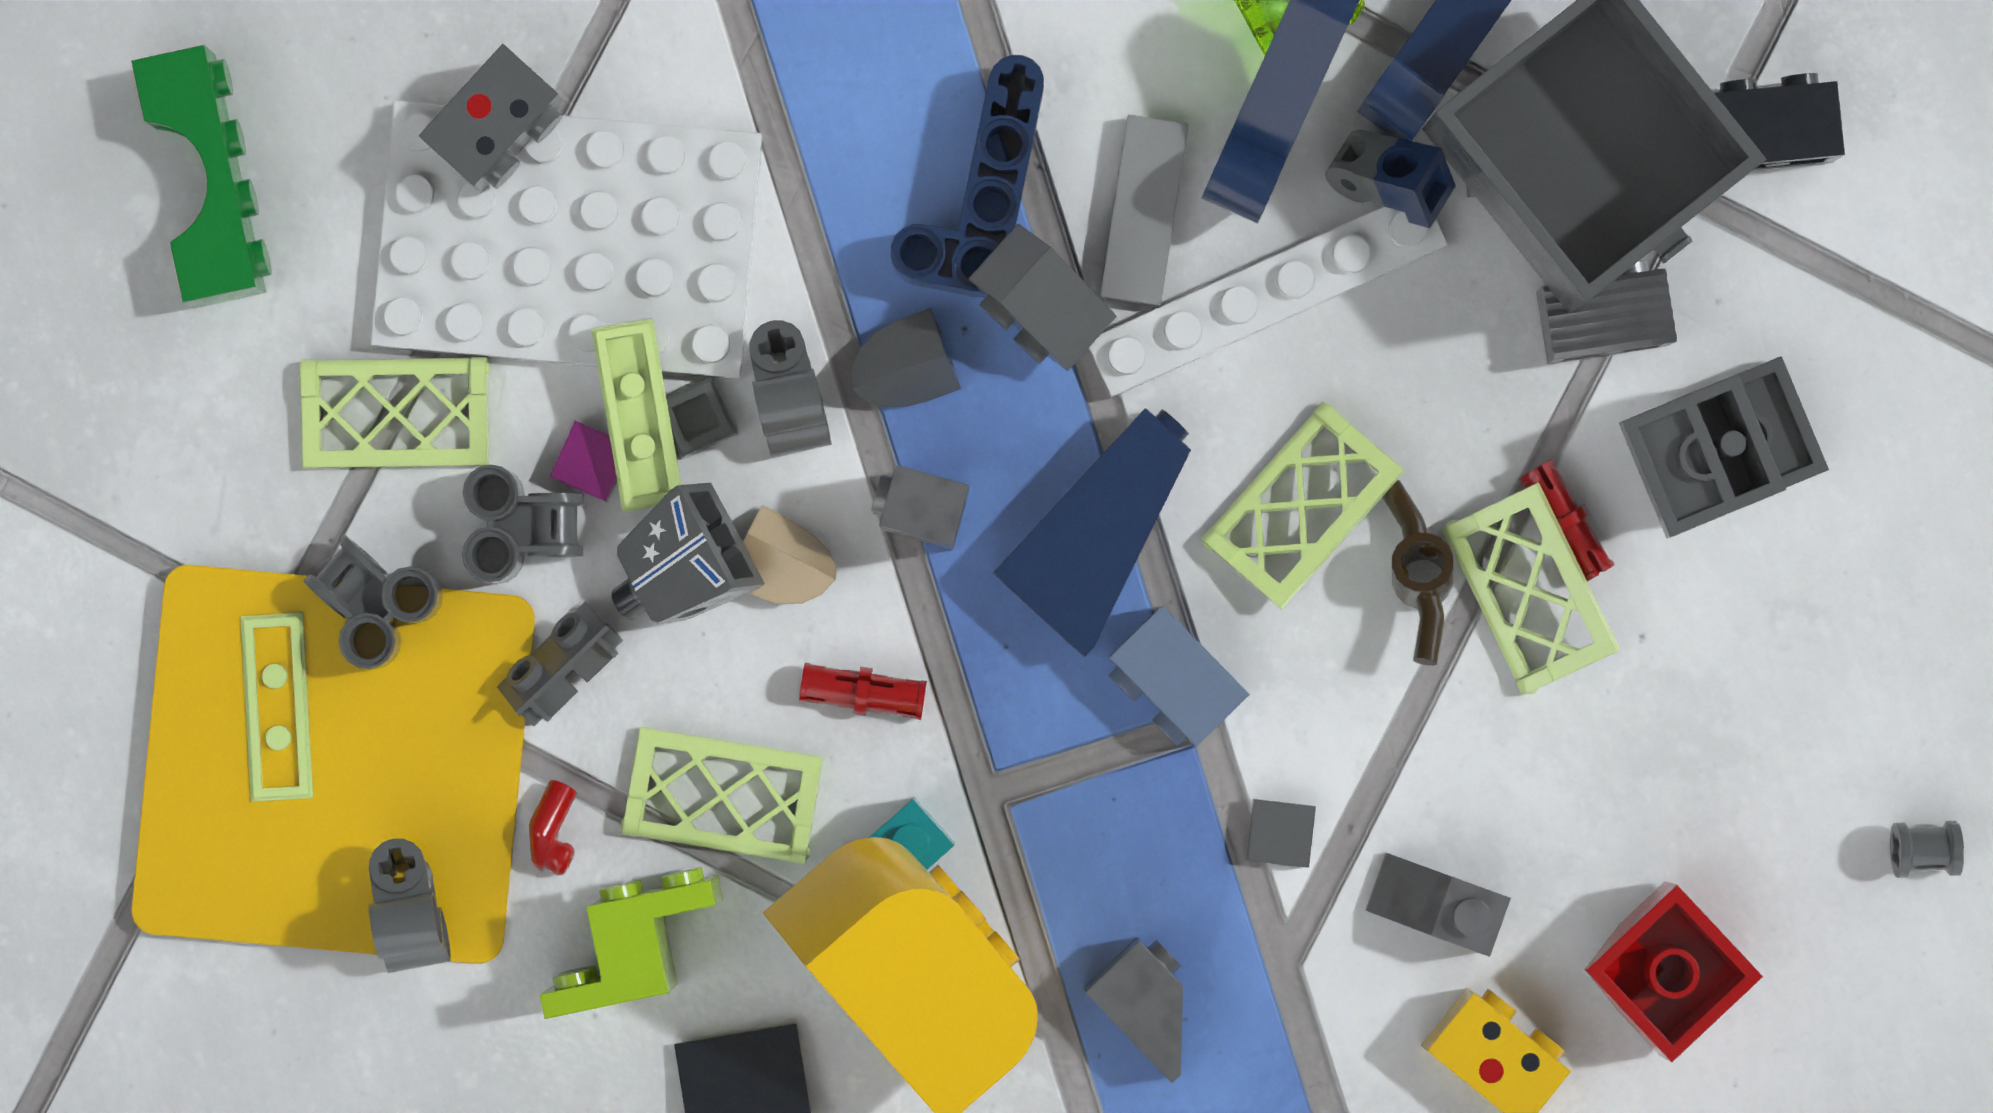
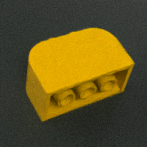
M877 837L849 842L832 852L763 912V915L805 967L934 1113H962L1013 1069L1029 1050L1037 1029L1038 1012L1031 991L1011 968L1020 958L1004 939L993 930L986 921L985 916L939 865L928 872L903 845L890 839Z

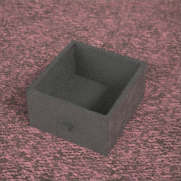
M1576 0L1438 109L1422 128L1433 144L1442 149L1448 163L1568 313L1588 302L1652 250L1659 256L1663 264L1670 260L1693 241L1681 227L1767 160L1640 0Z

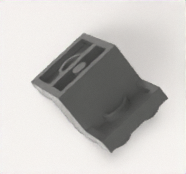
M1782 356L1619 422V426L1666 538H1671L1787 490L1786 488L1829 470Z

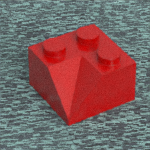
M1666 881L1618 925L1584 969L1624 1019L1660 1057L1670 1062L1678 1058L1763 978L1760 972L1677 884Z

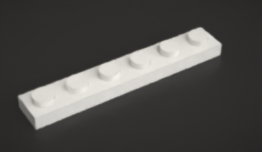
M1381 207L1106 331L1094 341L1088 350L1110 398H1113L1443 249L1448 244L1436 219L1431 228H1426L1409 223L1405 212Z

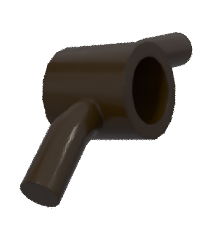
M1397 480L1382 497L1400 525L1403 534V540L1396 546L1392 555V586L1397 597L1404 604L1418 609L1420 620L1413 661L1422 665L1434 666L1438 664L1444 628L1442 602L1449 596L1453 587V554L1449 545L1440 537L1427 533L1426 523L1422 514L1401 481ZM1417 560H1429L1439 566L1442 572L1430 582L1418 583L1409 579L1406 567L1411 562Z

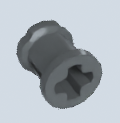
M1945 821L1943 827L1908 828L1903 822L1893 823L1890 832V858L1895 877L1907 878L1910 871L1946 870L1950 876H1960L1964 865V841L1960 824L1956 821Z

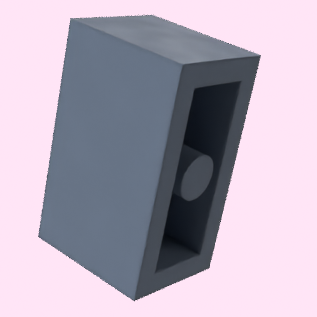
M1163 605L1108 657L1116 666L1108 676L1131 700L1135 702L1143 694L1160 711L1152 721L1177 746L1186 738L1193 746L1197 747L1250 695Z

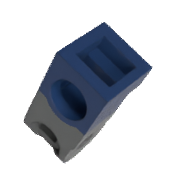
M1366 130L1350 132L1325 172L1329 185L1347 199L1361 203L1372 201L1373 204L1405 212L1409 223L1426 228H1431L1456 187L1440 147Z

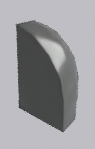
M931 308L899 319L880 329L859 349L851 368L852 389L862 400L881 407H906L927 402L961 389L953 362L949 361L940 336L941 331Z

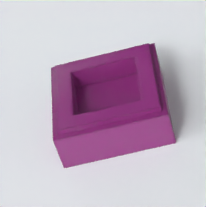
M575 420L550 477L608 503L617 483L610 436Z

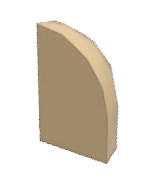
M764 505L760 507L743 543L765 584L749 594L776 604H802L821 596L836 580L837 566L830 551L814 534L796 522Z

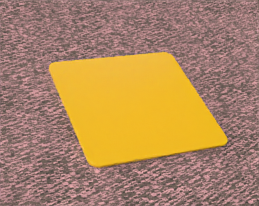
M182 565L172 570L165 580L163 589L131 910L135 924L142 931L152 935L377 955L369 916V904L374 903L369 873V860L373 851L381 843L390 839H406L413 842L422 851L424 859L432 871L437 905L442 908L446 921L451 962L483 964L493 960L500 953L504 943L525 718L522 715L519 716L514 711L497 686L506 679L510 668L519 659L532 653L535 615L531 605L525 599L516 595L442 588L443 598L441 607L436 615L428 621L416 624L397 620L394 623L401 637L400 651L394 661L386 667L365 669L358 668L349 663L341 653L339 645L340 631L348 619L335 612L303 582L307 577L306 575L200 565ZM341 579V580L337 583L336 587H337L344 579ZM400 584L396 594L398 605L407 613L418 612L424 608L428 601V588ZM303 613L313 798L251 802L240 616ZM375 623L364 625L355 635V648L366 659L378 657L386 647L384 631ZM290 626L254 628L263 788L299 786ZM271 664L282 665L288 674L285 685L277 689L269 688L262 679L264 669ZM274 726H284L291 734V742L283 750H273L266 743V733ZM407 863L397 865V875L392 877L395 883L405 881V872L410 869Z

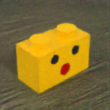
M1466 988L1421 1044V1047L1501 1112L1539 1113L1571 1073L1567 1067L1558 1061L1565 1050L1537 1028L1534 1029L1529 1037L1510 1022L1517 1011L1491 990L1487 989L1479 997L1473 991Z

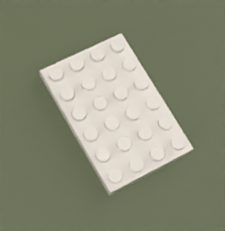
M394 100L371 346L598 367L591 328L653 318L662 373L741 380L763 142L762 133L562 115L558 125L544 140L537 143L531 139L515 156L520 161V165L502 186L495 189L489 185L480 193L418 136L446 105Z

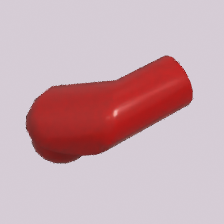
M556 780L548 782L530 819L529 838L531 861L535 867L541 872L547 869L553 874L561 876L567 872L573 860L575 850L571 844L558 841L559 831L577 792L569 785Z

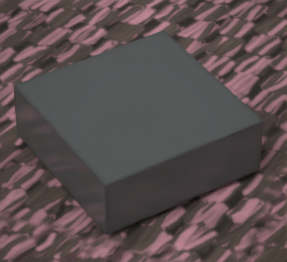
M712 377L666 397L673 440L681 459L738 434Z
M1253 799L1246 860L1309 868L1316 806Z

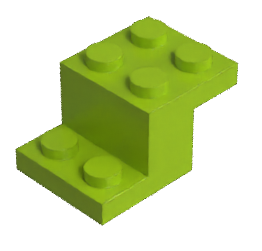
M696 867L665 874V876L661 877L662 887L643 891L640 879L604 887L605 889L599 890L601 900L586 906L600 976H597L596 966L592 965L560 972L558 976L552 977L554 985L540 994L544 1019L670 993L678 985L664 916L718 904L723 900L719 876L715 875L704 878L702 867Z

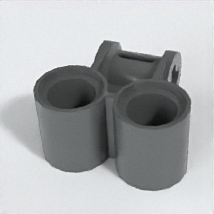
M773 320L760 325L753 332L749 341V353L756 380L752 382L755 401L771 458L832 445L822 397L800 330L792 323L783 320ZM786 352V361L775 363L774 354Z
M491 464L480 466L469 474L464 482L462 492L464 503L471 513L487 521V527L480 528L472 533L463 546L462 558L464 566L474 578L492 584L509 582L522 569L525 558L524 554L536 557L583 556V546L577 544V507L584 504V494L529 493L528 496H525L523 484L517 475L501 466ZM501 477L509 486V499L505 506L499 510L487 511L479 501V489L489 478ZM557 511V537L555 539V512ZM499 538L508 547L509 559L502 570L490 574L480 566L478 553L483 543L489 539Z
M345 535L339 541L341 545L339 552L317 576L309 574L303 582L335 612L348 619L340 631L339 637L341 653L346 660L358 668L378 669L386 667L394 661L400 651L401 637L394 623L399 620L417 624L428 621L436 615L441 607L443 598L441 584L433 574L416 567L400 568L388 576L386 574L387 571L375 559ZM354 566V569H353V570L347 575V577L336 587L337 583H338V582L347 574V572ZM419 578L428 588V601L424 608L418 612L407 613L397 603V589L406 579ZM375 623L385 633L386 647L378 657L366 659L355 648V635L364 625Z
M390 839L381 843L373 851L369 860V873L374 903L369 904V916L378 958L384 959L388 973L450 962L451 950L442 908L437 905L433 874L429 864L424 859L422 851L413 842L406 839ZM407 863L410 869L405 872V881L395 883L392 877L397 875V865Z

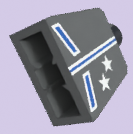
M712 483L677 485L671 489L618 545L617 557L628 579L612 590L611 597L616 609L625 618L634 620L644 612H647L649 618L654 623L663 624L685 621L759 589L765 583Z

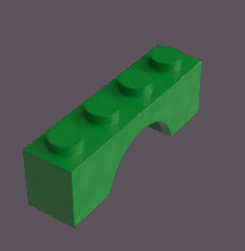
M205 45L131 60L144 121L157 130L176 133L187 138L198 151L206 171L207 190L199 215L186 231L170 242L182 302L192 308H199L266 293L263 277L272 275L271 262L265 241L263 239L255 240L250 217L259 215V207L251 179L242 180L237 157L246 155V146L238 119L229 120L225 97L233 95V85L225 59L216 60V55Z

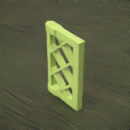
M487 357L355 360L302 359L299 367L302 409V468L489 465L488 374L490 372V365ZM468 374L469 394L455 406L431 382L436 375ZM415 375L420 380L396 407L369 383L375 376ZM321 376H353L358 381L334 408L321 397ZM425 387L451 410L450 414L427 437L400 413ZM363 388L367 389L390 412L365 438L339 414ZM468 405L469 418L462 412ZM322 408H324L328 412V414L323 419ZM458 417L469 428V448L437 449L432 442ZM395 418L421 442L416 449L376 450L370 443ZM335 419L360 444L354 450L322 451V430Z
M1323 401L1226 512L1200 538L1207 550L1216 553L1281 610L1404 473L1402 467L1338 414L1332 405L1326 404ZM1324 427L1338 439L1339 455L1302 458V451ZM1345 445L1355 454H1346ZM1366 462L1378 473L1358 496L1348 497L1346 463ZM1340 464L1342 498L1305 500L1303 466ZM1296 467L1298 501L1262 504L1261 497L1287 468ZM1342 506L1343 513L1316 543H1308L1306 509ZM1299 510L1301 544L1264 546L1262 512ZM1247 513H1255L1257 547L1238 548L1226 537ZM1301 552L1302 559L1280 583L1266 572L1265 555ZM1248 556H1258V565Z
M1539 482L1461 520H1452L1446 524V527L1441 529L1452 548L1522 695L1533 694L1538 688L1620 650ZM1529 508L1543 537L1541 543L1508 531L1513 514ZM1503 519L1500 528L1492 526V524ZM1479 530L1497 536L1487 568L1480 567L1466 538ZM1505 540L1538 551L1527 584L1494 572ZM1545 555L1553 557L1570 592L1568 599L1535 587ZM1491 580L1524 592L1514 624L1506 621L1490 588ZM1532 595L1565 607L1555 639L1521 627ZM1573 610L1580 613L1594 641L1580 649L1562 642ZM1518 636L1551 648L1545 665L1532 671L1530 670L1517 643ZM1559 651L1567 654L1556 659Z
M640 727L625 817L621 821L622 835L639 836L805 865L806 859L810 856L809 841L823 757ZM656 747L688 752L693 759L664 781L661 780L653 768ZM709 756L749 762L754 770L723 791L702 761ZM697 765L718 796L690 816H687L667 786ZM769 766L802 771L799 791L784 801L763 771ZM758 775L779 806L751 826H748L728 796ZM652 777L657 786L648 791L650 778ZM662 791L683 821L676 826L643 821L647 800ZM723 801L743 829V832L733 836L697 830L692 822ZM797 801L796 813L794 816V814L791 812L788 806ZM781 811H784L793 824L790 845L758 840L753 831Z

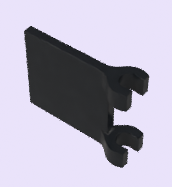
M797 1024L674 1044L685 1113H811Z

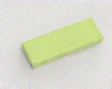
M653 318L593 327L591 331L622 511L628 512L655 507L671 489L681 485Z
M303 613L240 616L251 802L313 798ZM290 626L299 786L263 788L254 628ZM271 664L264 669L262 679L266 686L277 689L285 685L288 674L282 665ZM274 726L266 733V743L273 750H283L291 742V734L284 726Z

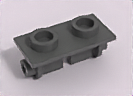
M585 601L575 612L561 618L554 626L551 635L529 656L519 659L510 668L506 679L497 688L519 716L522 715L531 725L536 726L542 719L549 722L578 692L565 676L574 670L588 683L605 665L619 654L615 648L623 642V639L607 623L605 624L594 609Z

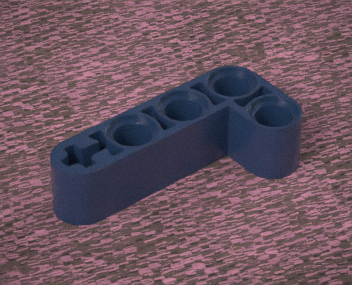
M1359 0L1289 1L1201 199L1258 224Z
M1435 0L1367 95L1357 112L1390 136L1412 141L1511 0Z
M1009 55L999 60L993 66L986 89L958 230L955 231L925 224H912L899 231L891 244V261L896 274L903 281L916 286L970 297H986L963 275L961 265L963 260L971 253L985 252L990 255L1017 225L1044 91L1043 73L1040 66L1033 59L1024 55ZM1013 73L1025 75V85L1029 88H1034L1033 91H1022L1017 108V118L1029 117L1028 123H1024L1010 115H1005L1008 89L999 84L1000 82H1010ZM995 110L1002 115L991 116V113ZM1008 132L1019 139L1022 149L1015 159L1008 162H1000L988 154L986 149L988 140L996 133ZM986 192H997L1007 199L1009 211L1002 220L986 222L981 220L974 211L973 206L976 199ZM915 239H923L930 242L937 253L934 263L924 270L908 268L901 259V252L908 242Z

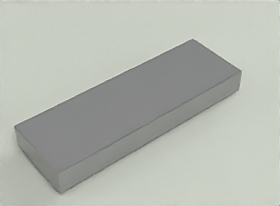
M1128 114L1100 299L1160 308L1189 124Z

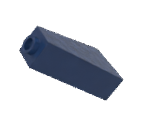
M1145 408L993 573L1083 657L1094 648L1191 451L1182 442L1189 433L1163 409L1154 416Z

